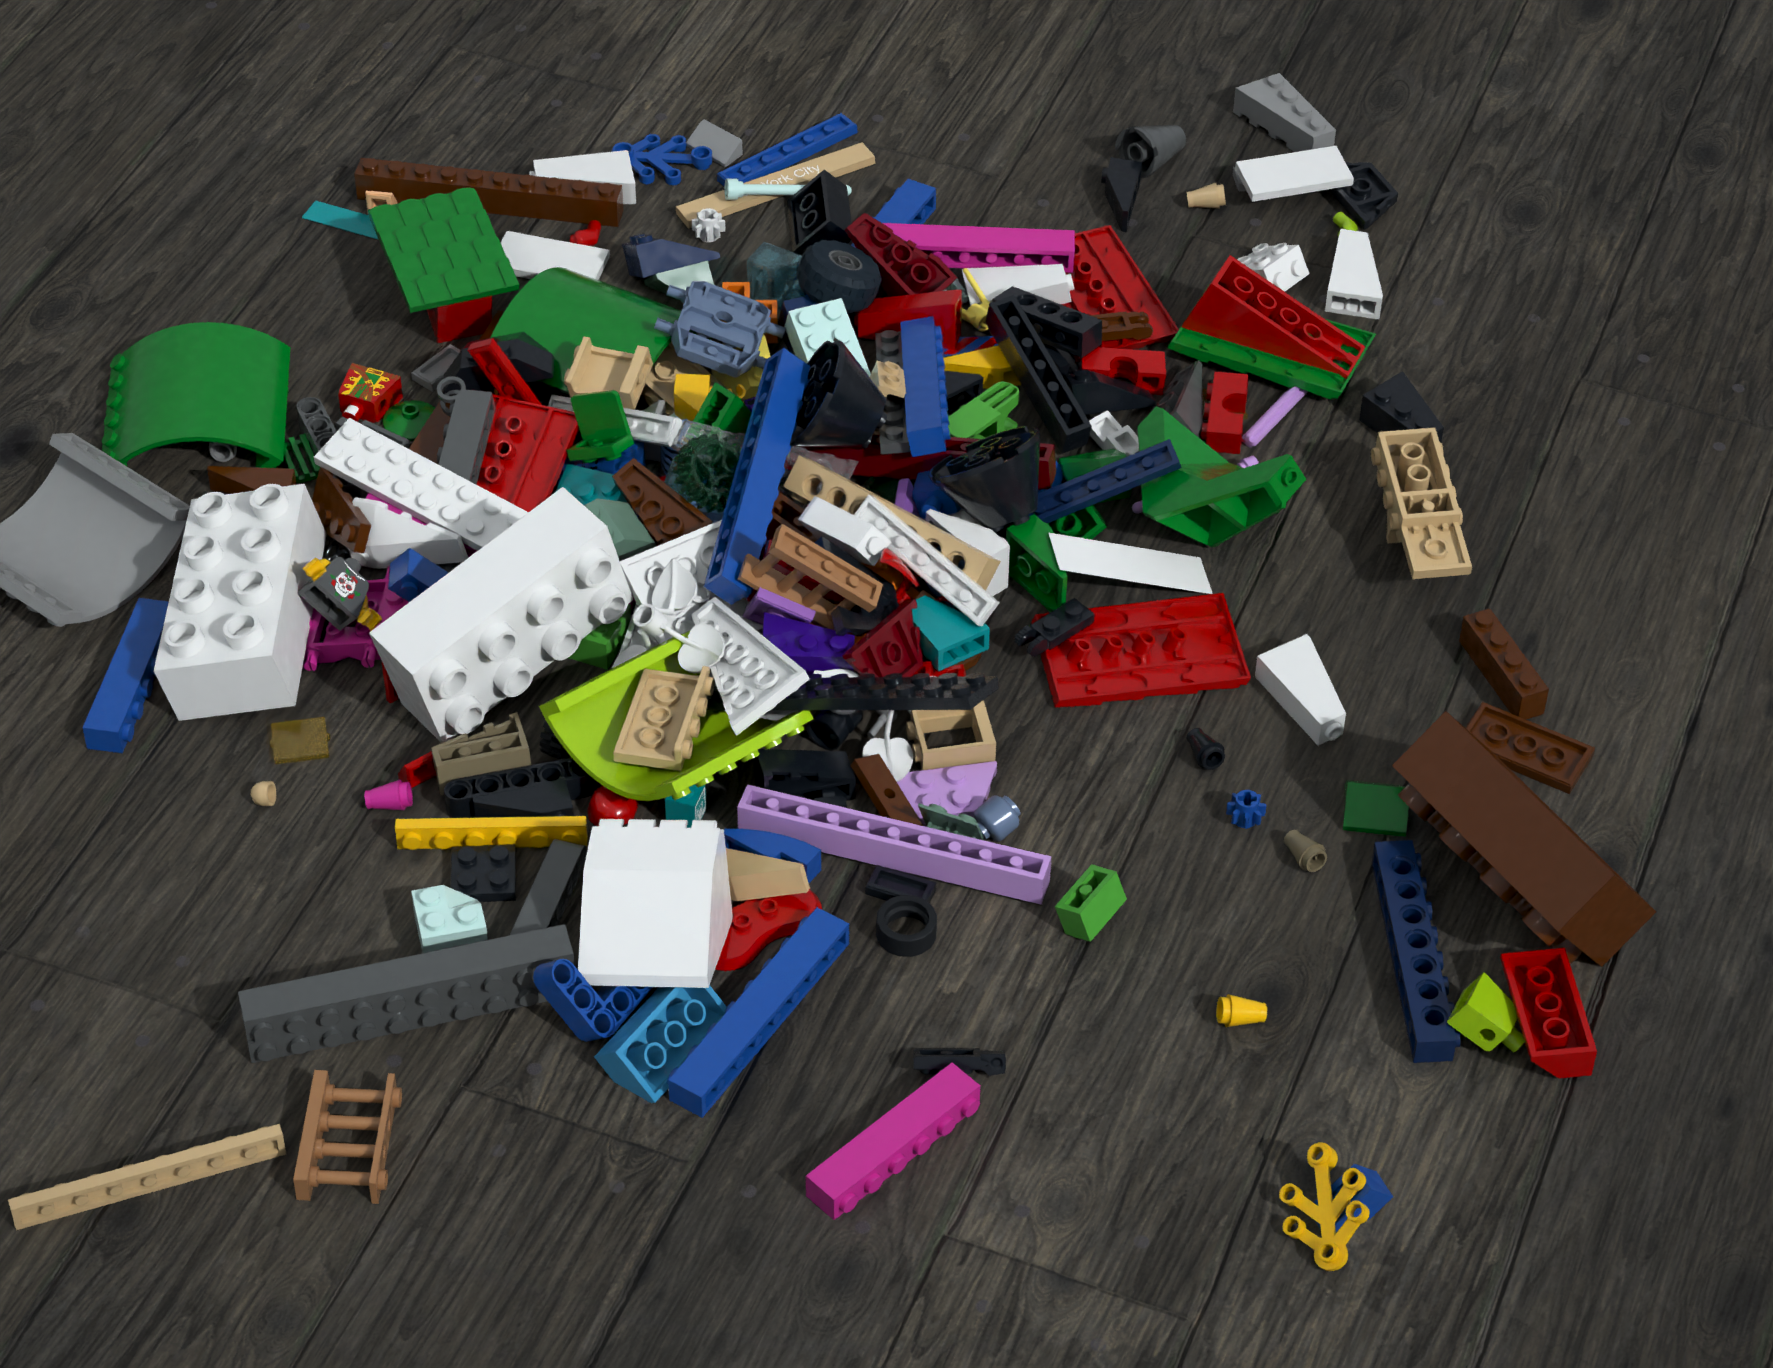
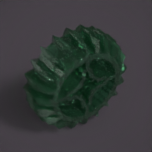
M705 433L698 438H691L687 444L680 448L679 454L674 460L677 465L672 472L679 475L675 478L674 483L681 484L682 486L679 494L686 493L689 496L687 503L695 501L696 508L702 509L705 506L707 513L714 510L719 513L725 510L740 453L738 454L735 450L737 444L730 446L728 445L727 437L719 440L717 433L709 437ZM704 454L712 457L711 459L705 457L701 459L697 455ZM713 488L727 489V492L713 491Z

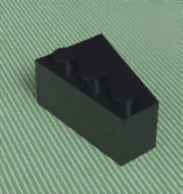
M1403 371L1363 395L1359 420L1377 434L1384 431L1435 427L1439 442H1442L1444 427Z

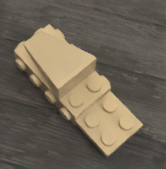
M1435 427L1378 432L1376 447L1371 449V461L1373 466L1377 465L1378 486L1383 487L1384 490L1383 504L1385 509H1387V543L1402 542L1412 579L1471 574L1472 564L1460 527L1463 522L1462 510L1459 508L1456 500V490L1452 486L1449 466L1445 463L1443 446L1439 442Z

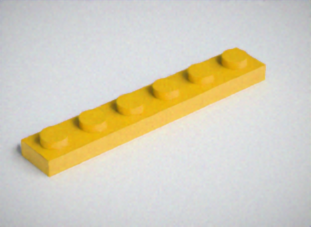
M586 816L396 819L395 821L397 849H449L458 846L515 844L516 847L542 848L550 847L554 839L587 846L588 842Z

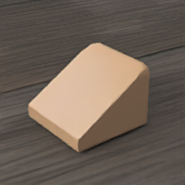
M367 190L365 192L367 212L369 209L379 205L397 204L393 193Z

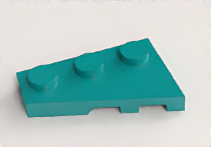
M567 464L556 489L558 491L564 487L583 505L597 498L627 502L612 478L614 474Z

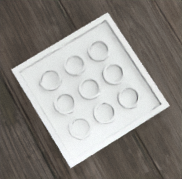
M722 520L620 561L628 586L638 606L642 604L652 605V594L656 583L672 558L677 560L694 576L698 589L692 603L683 610L674 609L672 615L663 614L667 619V626L679 634L690 631L695 626L691 614L714 597L719 599L759 633L763 631V625L742 616L745 607L749 603L747 600L742 598L731 605L704 587ZM664 632L654 637L657 643L661 644L673 636Z

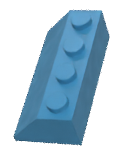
M710 985L709 988L658 987L594 1058L613 1082L650 1103H656L669 1088L667 1080L671 1071L675 1067L679 1068L694 1045L700 1044L705 1038L709 1027L713 1023H718L724 1016L727 1006Z

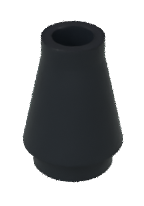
M1194 728L1189 731L1186 739L1192 748L1198 765L1208 770L1218 768L1225 759L1223 745L1204 733L1201 728Z

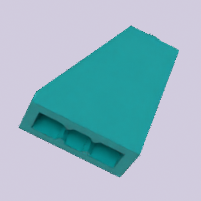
M926 595L916 599L917 608L912 609L913 626L920 628V649L922 654L928 661L932 662L933 667L938 672L989 649L990 628L987 624L984 623L982 627L978 626L964 613Z

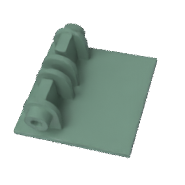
M919 803L918 807L926 827L984 840L980 827L973 817L962 813L955 816L947 813V810L939 805L929 804V806Z

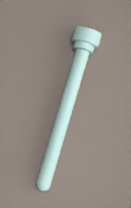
M726 178L724 193L726 200H738V197H743V195H794L805 185L743 184V181H738V179ZM846 185L848 195H850L852 191L851 187Z

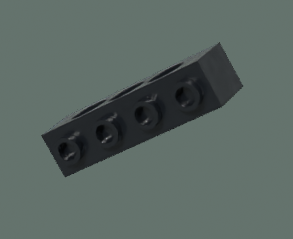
M1014 286L992 299V302L1015 295L1044 344L1083 358L1102 345L1101 319Z

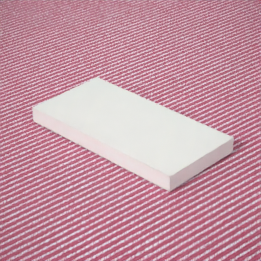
M1337 146L1237 161L1235 166L1252 202L1352 186L1354 177Z
M507 231L501 241L503 250L510 261L516 277L532 279L544 270L562 267L599 280L610 258V250L511 231Z

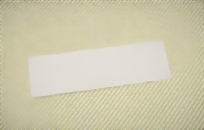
M1048 533L1059 570L1213 594L1200 557Z

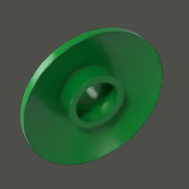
M417 400L395 404L386 411L383 417L384 429L414 441L435 407L429 403Z

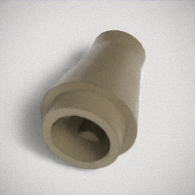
M1291 830L1284 837V844L1289 848L1302 870L1316 872L1325 865L1327 854L1323 845L1306 837L1298 830Z

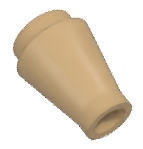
M1215 182L1187 192L1188 207L1220 209V206L1226 205L1223 184L1217 185Z

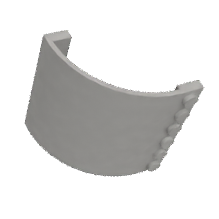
M74 433L52 434L49 445L61 452L57 462L34 495L14 514L0 523V588L6 591L7 596L20 600L27 605V609L40 613L47 618L50 624L63 627L65 624L91 621L105 616L138 595L159 574L180 544L190 508L185 502Z

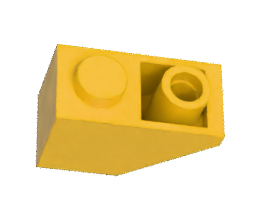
M676 374L675 415L681 420L688 419L689 426L713 387L710 386V375Z

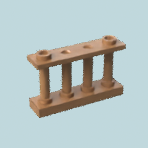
M781 524L776 529L769 554L761 561L747 554L738 576V580L757 591L761 587L816 611L811 623L835 630L831 616L833 610L838 606L851 610L854 606L858 605L871 612L877 606L883 586L881 582L784 524ZM782 560L795 569L786 576L772 567ZM807 575L820 584L811 591L797 582ZM833 590L845 599L838 605H834L824 599L823 596Z
M314 1070L293 1178L297 1200L310 1201L313 1187H318L319 1184L369 1186L372 1204H379L381 1190H386L388 1184V1170H385L394 1112L395 1108H400L402 1103V1088L396 1086L395 1074L388 1073L385 1090L335 1088L334 1084H330L328 1071ZM334 1101L383 1104L380 1117L330 1115V1112L327 1110L328 1105H333ZM329 1129L378 1131L376 1145L325 1142L322 1136L323 1132H328ZM324 1156L373 1158L371 1172L320 1170L317 1163L318 1159H323Z

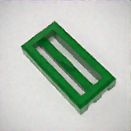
M305 434L299 435V440H295L294 436L289 437V442L284 443L283 460L287 469L295 470L296 484L317 479L320 469L315 464L314 453ZM300 447H302L304 450V453L313 471L312 473L309 472L303 456L299 450ZM288 450L293 451L303 475L298 476Z

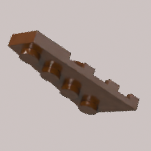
M635 458L631 459L612 476L614 483L658 546L713 523L711 519Z

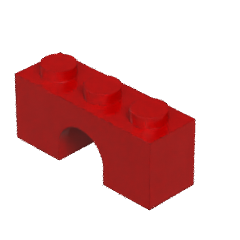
M1097 347L1079 359L1078 370L1094 371L1111 378H1126L1134 386L1149 390L1151 394L1163 395L1166 378L1165 352Z
M1214 372L1213 383H1208L1206 399L1211 400V403L1205 402L1204 419L1208 420V423H1202L1201 439L1206 440V444L1216 452L1240 454L1243 414H1245L1248 393V374Z

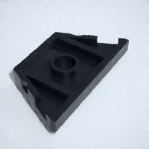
M1345 162L1354 177L1353 185L1328 190L1365 230L1397 202L1398 192L1372 163Z

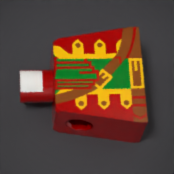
M352 363L338 393L342 417L351 418L357 422L360 419L372 423L379 422L384 417L386 411L403 398L401 376Z

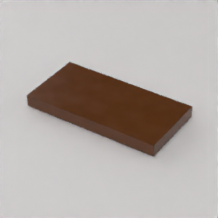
M1484 702L1481 703L1465 727L1510 770L1568 794L1571 793L1595 752V747Z

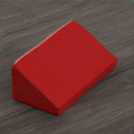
M432 751L404 765L398 773V778L402 782H409L411 788L434 777Z

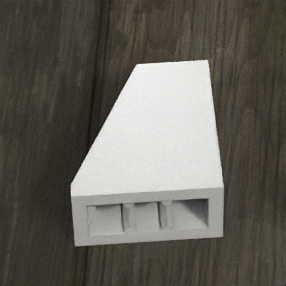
M816 496L813 497L798 518V521L817 539L821 536L825 537L864 564L875 566L881 557L882 551L891 543L873 524Z

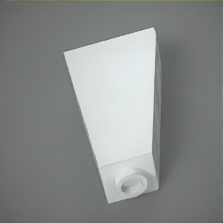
M628 150L533 160L534 171H529V175L622 185L623 204H636L635 180Z
M1340 229L1327 291L1325 312L1380 319L1383 294L1368 233Z
M1063 264L967 268L990 303H992L993 298L1012 286L1058 304L1072 302L1070 291L1074 290L1071 274H1065ZM962 269L970 306L975 303L982 304Z
M1307 634L1257 656L1255 678L1317 745H1321L1329 740H1335L1343 734L1346 712L1315 646Z

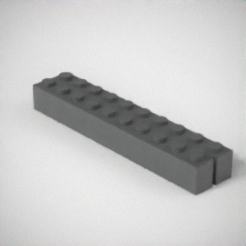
M558 925L238 991L251 1063L270 1061L279 1057L303 1054L322 1048L336 1047L346 1043L370 1040L384 1035L399 1034L408 1030L433 1027L451 1021L466 1020L470 1017L499 1013L504 1010L547 1002L546 998L534 984L533 974L536 967L540 964L558 959H567L574 964V953L566 925Z

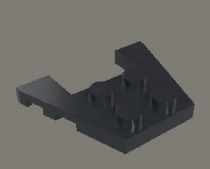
M821 536L814 542L883 584L877 606L871 612L858 605L854 606L851 609L852 611L838 606L831 612L837 635L844 636L848 632H852L853 635L861 637L899 607L894 585L825 537Z

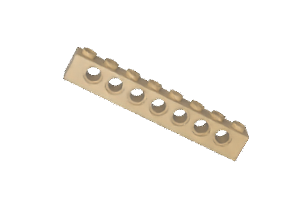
M799 455L783 486L792 491L791 497L799 502L807 504L808 501L811 502L813 497L816 496L853 515L868 494L873 495L934 548L940 546V553L957 567L960 560L964 558L965 566L962 571L985 591L1001 562L812 459ZM822 482V490L817 494L816 488ZM845 495V503L840 507V499Z

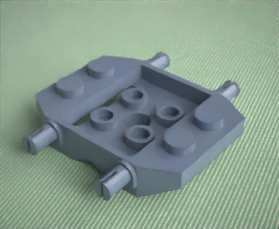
M692 281L690 287L687 286L686 290L670 284L666 296L681 300L684 303L678 320L674 321V324L658 317L654 329L672 336L671 341L678 357L734 378L739 377L755 366L764 369L767 358L759 356L760 351H758L763 333H769L782 339L786 327L770 322L771 310L763 303L705 281ZM689 330L696 331V334L689 332ZM712 337L714 339L722 341L723 344L717 343L707 338ZM738 347V348L743 349V351L741 352V351L736 350V349H733V348Z

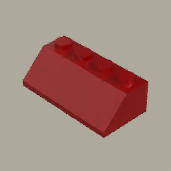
M1565 948L1502 953L1500 955L1501 963L1531 1062L1557 1078L1591 1076L1597 1049Z

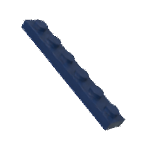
M1168 439L1038 493V509L1030 513L1029 516L1035 514L1043 522L1050 523L1182 468L1171 440Z

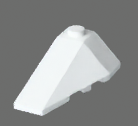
M355 497L352 501L353 506H358L371 524L365 553H357L348 549L351 558L356 559L361 566L377 569L387 568L392 561L409 548L434 564L459 563L468 559L460 535L430 522L426 525L412 520V515L403 511L400 515L388 510V504L381 501Z

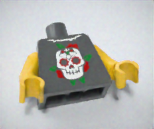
M336 557L330 562L327 559L319 560L314 558L302 568L311 579L298 591V594L339 631L355 619L360 624L366 625L370 631L375 629L381 622V616L368 607V597L366 594L369 583L359 574L361 565L356 559L347 558L344 560L342 557Z

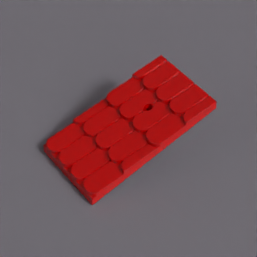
M1111 225L1075 233L1073 273L1065 272L1066 275L1071 274L1074 290L1070 291L1072 302L1061 305L1087 315L1126 311L1127 313H1139L1144 311L1149 317L1148 324L1153 328V335L1151 337L1143 338L1142 340H1136L1132 337L1102 341V345L1099 347L1140 349L1149 344L1172 340L1179 330ZM1071 354L1079 362L1080 357Z
M492 394L496 410L477 485L530 512L551 496L567 458V450L572 447L579 429L578 422L572 411Z
M1224 593L1088 608L1095 614L1094 622L1051 650L1047 649L1040 654L1055 707L1101 705L1103 702L1141 700L1145 696L1197 694L1199 690L1239 688L1241 685H1247L1251 679ZM1049 613L1035 614L1031 623L1033 624Z

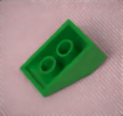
M1033 514L1029 516L1030 520L1017 526L1012 525L1006 529V541L1010 545L1008 574L1048 611L1052 612L1066 603L1067 573L1066 571L1059 570L1048 534L1054 533L1048 523L1043 522Z

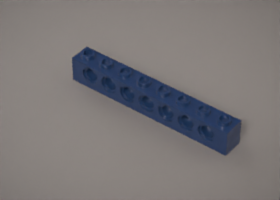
M1413 840L1375 842L1371 863L1413 1063L1453 1061L1455 1048L1460 1047V1032L1447 1023L1454 1009L1453 1002H1448L1447 999L1449 981L1447 976H1442L1443 954L1442 951H1437L1436 949L1438 932L1436 926H1431L1430 922L1432 920V905L1430 901L1425 899L1427 882L1425 877L1420 876L1422 867L1420 853H1415Z

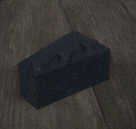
M758 749L760 755L755 757L756 787L811 800L822 797V789L834 788L835 796L845 795L846 801L855 799L856 778L845 751Z

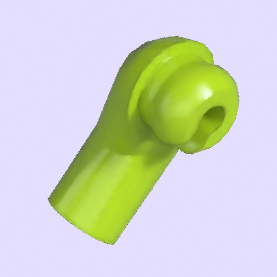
M1338 212L1334 216L1333 222L1341 229L1358 231L1356 223L1343 212Z

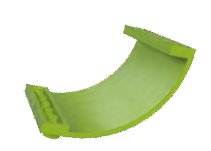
M690 631L682 633L681 635L688 639ZM675 637L539 706L556 738L587 774L616 794L638 801H653L672 796L673 800L682 798L691 793L689 787L694 784L696 787H701L713 781L712 775L714 773L725 774L737 768L736 761L741 759L742 762H746L759 756L758 749L764 747L767 750L782 743L780 737L785 734L787 737H791L804 731L803 725L813 720L810 710H799L777 721L760 717L736 736L725 710H707L705 717L700 716L699 735L697 738L693 737L692 755L690 759H685L682 771L615 762L613 752L643 670L651 669L694 676L700 675V673H690L680 666L678 652L685 643H682Z

